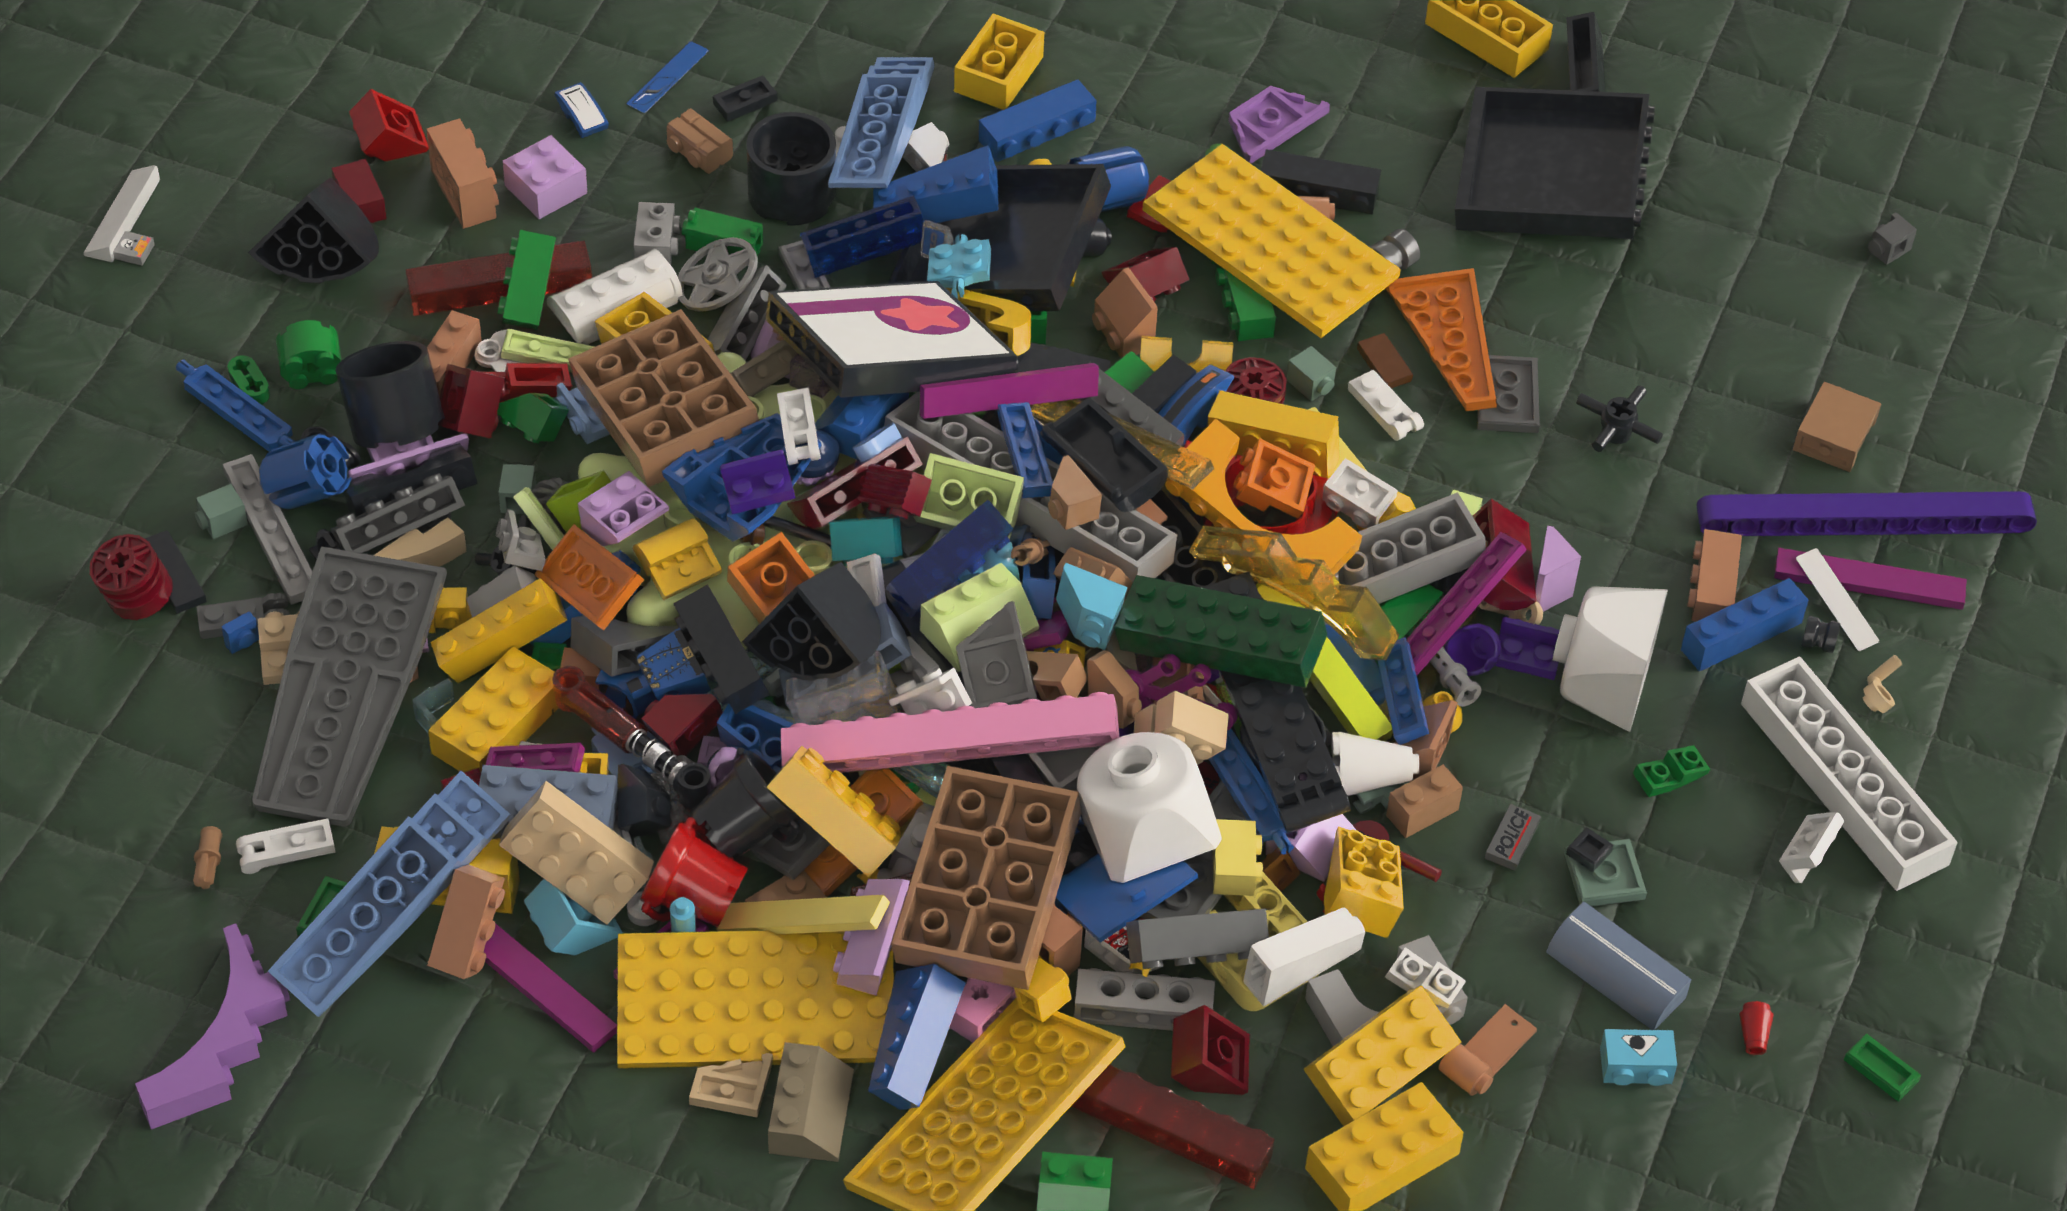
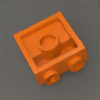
M1259 438L1252 448L1247 447L1241 456L1240 464L1245 467L1244 471L1241 470L1234 481L1233 488L1238 489L1236 499L1263 512L1270 505L1298 519L1304 511L1315 465Z

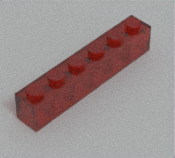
M585 240L554 246L545 294L562 292L592 278L591 263ZM503 253L405 269L413 316L499 302L501 296L507 297L509 285L503 284L506 266L513 267L515 256Z
M1111 1064L1071 1105V1107L1252 1189H1255L1272 1158L1275 1139L1269 1137L1264 1131L1249 1128L1238 1123L1229 1115H1220L1205 1108L1198 1101H1189L1174 1094L1166 1087H1158L1143 1080L1135 1073L1125 1072Z

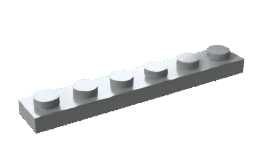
M250 454L224 463V473L244 503L247 519L290 604L303 601L312 570L280 507L269 500L270 494L264 493L260 485L259 466L254 456Z

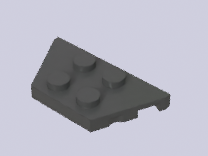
M1011 601L956 646L965 689L972 702L969 706L974 708L988 707L990 704L998 702L1008 705L1021 704L1028 699H1037L1015 602Z

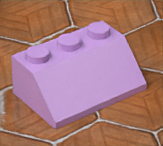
M868 879L865 890L858 889L856 896L884 895L890 903L876 930L845 931L843 940L849 942L845 953L838 952L833 971L838 973V985L877 995L910 881L905 879Z

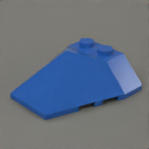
M778 413L741 428V434L724 441L723 437L713 441L714 446L698 453L695 449L688 451L662 470L663 477L688 511L732 542L750 534L774 515L782 502L732 514L720 466L753 456L783 450L791 482L794 486L811 462V458L798 460V464H788L781 417ZM818 440L819 449L822 446L820 440ZM808 443L798 444V445H795V446H796V447L806 446V445H808Z

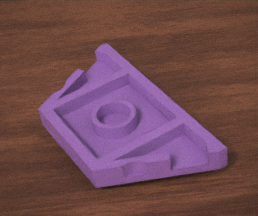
M1269 86L1229 112L1228 121L1245 160L1251 164L1264 156L1266 149L1273 150L1328 114L1330 104L1325 101H1321L1320 105L1304 101V95L1288 93L1283 89Z

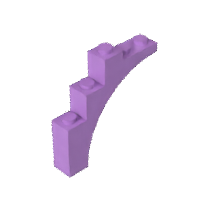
M237 924L223 928L230 956V977L227 993L217 1017L203 1037L184 1056L161 1072L135 1083L139 1102L150 1129L231 1100L229 1085L234 1084L230 1068L259 1058L257 1044L262 1042V1037L258 1027L288 1016L285 1002L290 1001L287 988L278 983L276 978L269 972L264 974L259 960L252 961L250 954H253L254 950L247 934L241 936Z

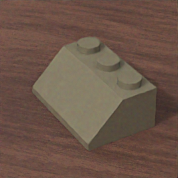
M784 1043L768 1129L769 1154L839 1161L854 1075L853 1068L820 1046Z

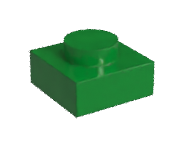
M534 642L532 658L559 674L564 647L567 648V644Z

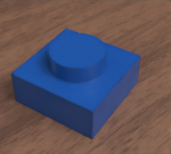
M250 611L221 626L225 647L231 654L247 648L259 640L257 621Z

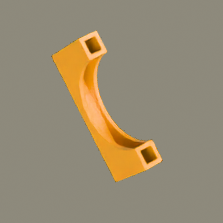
M1215 419L1167 466L1168 477L1165 482L1167 490L1172 495L1183 498L1197 515L1205 516L1210 520L1220 534L1229 536L1236 541L1239 548L1245 554L1253 555L1271 575L1277 576L1281 573L1296 595H1302L1310 601L1359 550L1362 535L1339 517H1336L1331 523L1318 530L1295 535L1271 532L1249 521L1233 504L1225 483V470L1237 453L1240 437Z

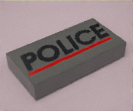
M1510 804L1486 851L1485 859L1516 871L1540 823L1541 816Z

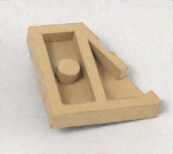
M762 1054V1061L742 1063L741 1059L726 1062L721 1066L710 1065L697 1068L689 1095V1105L758 1117L773 1064V1054Z

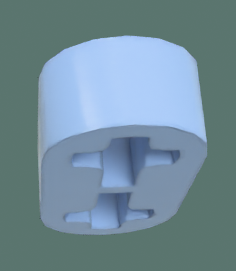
M890 423L873 432L854 446L853 449L860 462H864L884 451L902 436L896 425Z

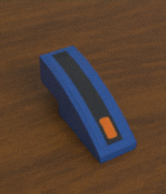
M1210 364L1186 382L1169 399L1158 414L1184 433L1185 445L1186 440H1188L1196 426L1204 429L1219 391L1226 392L1235 377Z

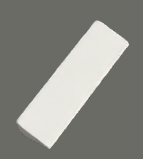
M148 166L131 171L84 251V256L113 262L114 249L124 232L131 231L160 181L157 166Z

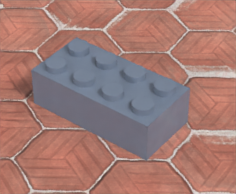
M491 765L482 766L479 787L513 816L493 839L502 838L505 827L545 781L549 782L612 830L614 829L618 804L617 775Z

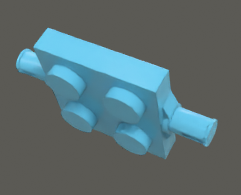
M958 234L955 237V245L941 244L935 248H930L927 281H939L945 288H952L951 294L958 298V292L960 298L964 296L965 286L990 281L991 246L989 239H972L968 241L967 236L961 234L960 240Z

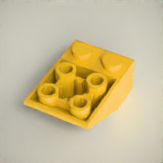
M1338 826L1335 833L1324 894L1325 915L1345 907L1352 916H1356L1362 922L1366 932L1388 938L1404 909L1400 847L1387 840H1378L1363 835L1357 830H1348Z

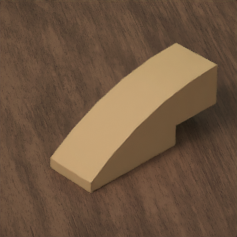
M447 517L424 534L417 528L405 533L374 556L440 567L467 552L465 534L460 527Z

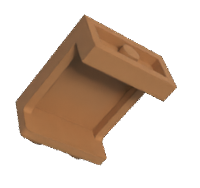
M1823 382L1798 429L1793 450L1851 472L1861 445L1870 428L1877 421L1881 403Z

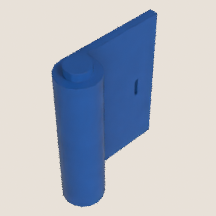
M1098 853L1062 876L1054 903L1063 913H1069L1079 924L1101 943L1125 927L1126 922L1134 921L1196 880L1198 874L1186 862L1181 861L1125 883L1110 880Z

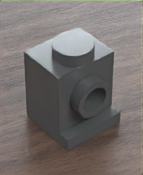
M1895 212L1892 214L1889 223L1886 225L1881 224L1875 229L1872 235L1873 240L1868 243L1869 251L1887 265L1912 249L1917 229Z

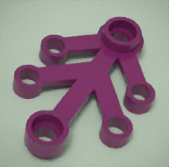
M1173 654L1165 655L1157 665L1142 673L1133 669L1125 671L1139 687V700L1142 704L1141 710L1152 704L1150 699L1158 701L1173 691L1183 693L1195 686H1204L1211 678L1210 669L1204 664H1197L1188 675L1163 688L1150 683L1162 676L1171 677L1180 669V660ZM1165 662L1171 663L1173 669L1168 668ZM1196 672L1202 673L1204 679H1200L1196 675ZM1198 700L1228 713L1227 731L1236 723L1238 715L1232 704L1221 702L1213 705Z

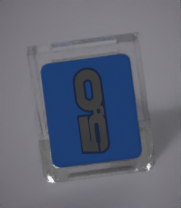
M925 220L922 228L921 255L929 259L930 248H935L941 244L955 245L950 227Z

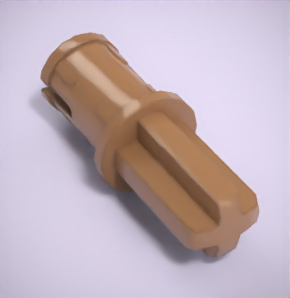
M1040 538L1026 539L1012 549L1011 558L1017 557L1018 560L1014 563L1019 566L1038 563L1044 556L1049 554L1047 547L1050 546L1048 540L1041 541Z
M207 826L201 830L199 849L194 854L196 868L193 882L195 886L202 887V889H209L210 885L214 883L216 866L221 862L219 848L222 833L220 829L213 826Z

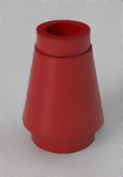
M1759 1001L1747 1002L1739 1013L1746 1046L1745 1051L1751 1055H1762L1766 1053L1774 1014L1770 1011V1005Z

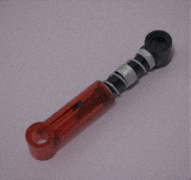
M565 666L553 674L554 696L558 708L563 711L574 712L627 754L633 753L636 757H642L645 765L656 773H662L663 778L669 781L673 789L679 793L680 802L684 807L692 809L712 791L710 770L700 763L687 764L686 762H679L677 755L671 756V751L662 743H657L656 739L651 740L647 737V728L587 682L584 672L580 668Z

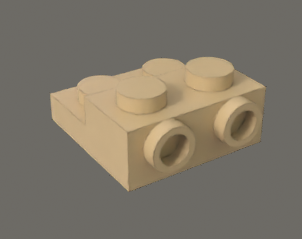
M270 612L265 618H258L264 685L281 682L298 614L284 616L280 612Z

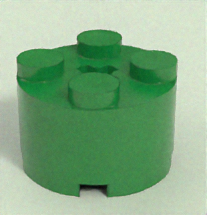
M304 320L288 325L286 327L287 332L283 335H280V333L277 335L276 345L280 374L289 382L291 388L303 389L308 383L315 382L330 385L338 381L335 369L339 362H341L338 333L333 326L329 325V329L321 326V321Z

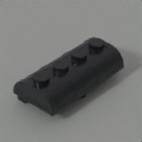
M1090 397L1055 422L1050 421L1045 424L1042 431L1039 432L1043 440L1050 444L1063 457L1069 455L1092 484L1122 512H1130L1143 505L1162 489L1167 480V467Z

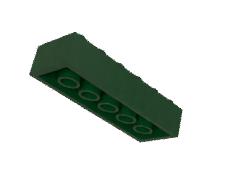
M1136 575L1114 625L1120 650L1157 658L1173 654L1182 663L1192 665L1204 664L1211 669L1306 688L1327 637L1322 611Z

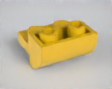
M694 518L633 545L632 548L646 575L651 576L663 600L722 572V568L707 542L708 535Z

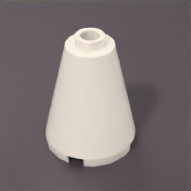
M1332 732V761L1347 796L1412 781L1413 774H1419V754H1413L1412 747L1343 732Z

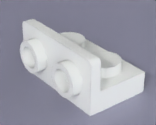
M1345 458L1324 484L1323 500L1332 510L1341 511L1351 517L1358 526L1369 528L1379 524L1380 517L1397 497L1398 490Z
M940 668L935 669L922 676L923 681L915 684L914 680H910L896 688L898 694L888 700L891 706L900 703L908 715L922 714L930 709L940 710L941 712L954 711L958 707L972 704L954 668L943 673Z
M1838 811L1807 815L1779 860L1794 883H1802L1809 870L1817 867L1823 860L1825 852L1831 842L1835 840L1839 829L1844 823Z

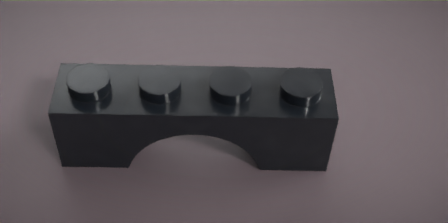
M458 443L431 452L428 460L414 470L389 476L369 473L351 479L348 488L344 491L348 509L355 517L366 512L365 506L381 499L384 504L396 499L394 496L395 492L409 486L413 490L424 486V479L440 473L442 477L451 476L458 490L476 485L478 483L471 456Z

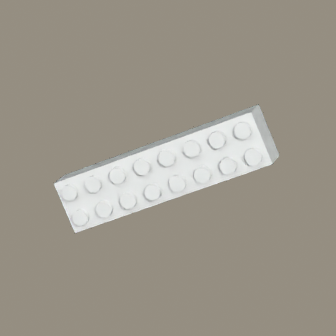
M1800 656L1747 680L1741 705L1829 811H1838L1844 820L1843 828L1896 891L1950 865L1957 841Z

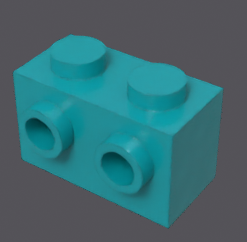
M886 516L838 519L829 522L832 561H842L843 565L847 566L849 561L877 554L881 557V564H888L894 562L893 557L903 554L900 518Z

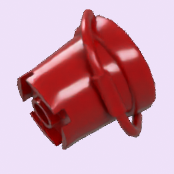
M689 817L685 823L680 822L665 847L641 895L640 900L644 902L641 910L653 920L660 922L671 920L670 911L659 913L651 907L656 908L664 905L670 908L673 901L680 897H685L691 900L695 906V918L719 927L748 868L712 847L710 840L705 835L708 833L702 824L699 826L694 818ZM696 831L701 836V839L696 836Z

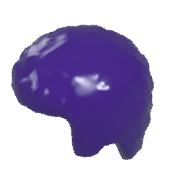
M1479 623L1469 624L1458 629L1449 638L1445 645V651L1455 663L1464 665L1468 676H1476L1489 671L1496 665L1501 654V640L1491 627Z

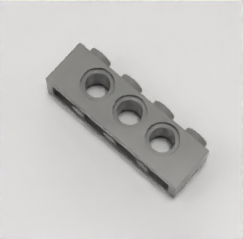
M1097 968L1078 969L1074 1018L1092 1024L1173 1031L1174 1018L1202 1005H1206L1213 1010L1215 981L1199 977L1190 979L1178 978L1165 974L1144 977L1142 974L1131 971L1111 972Z

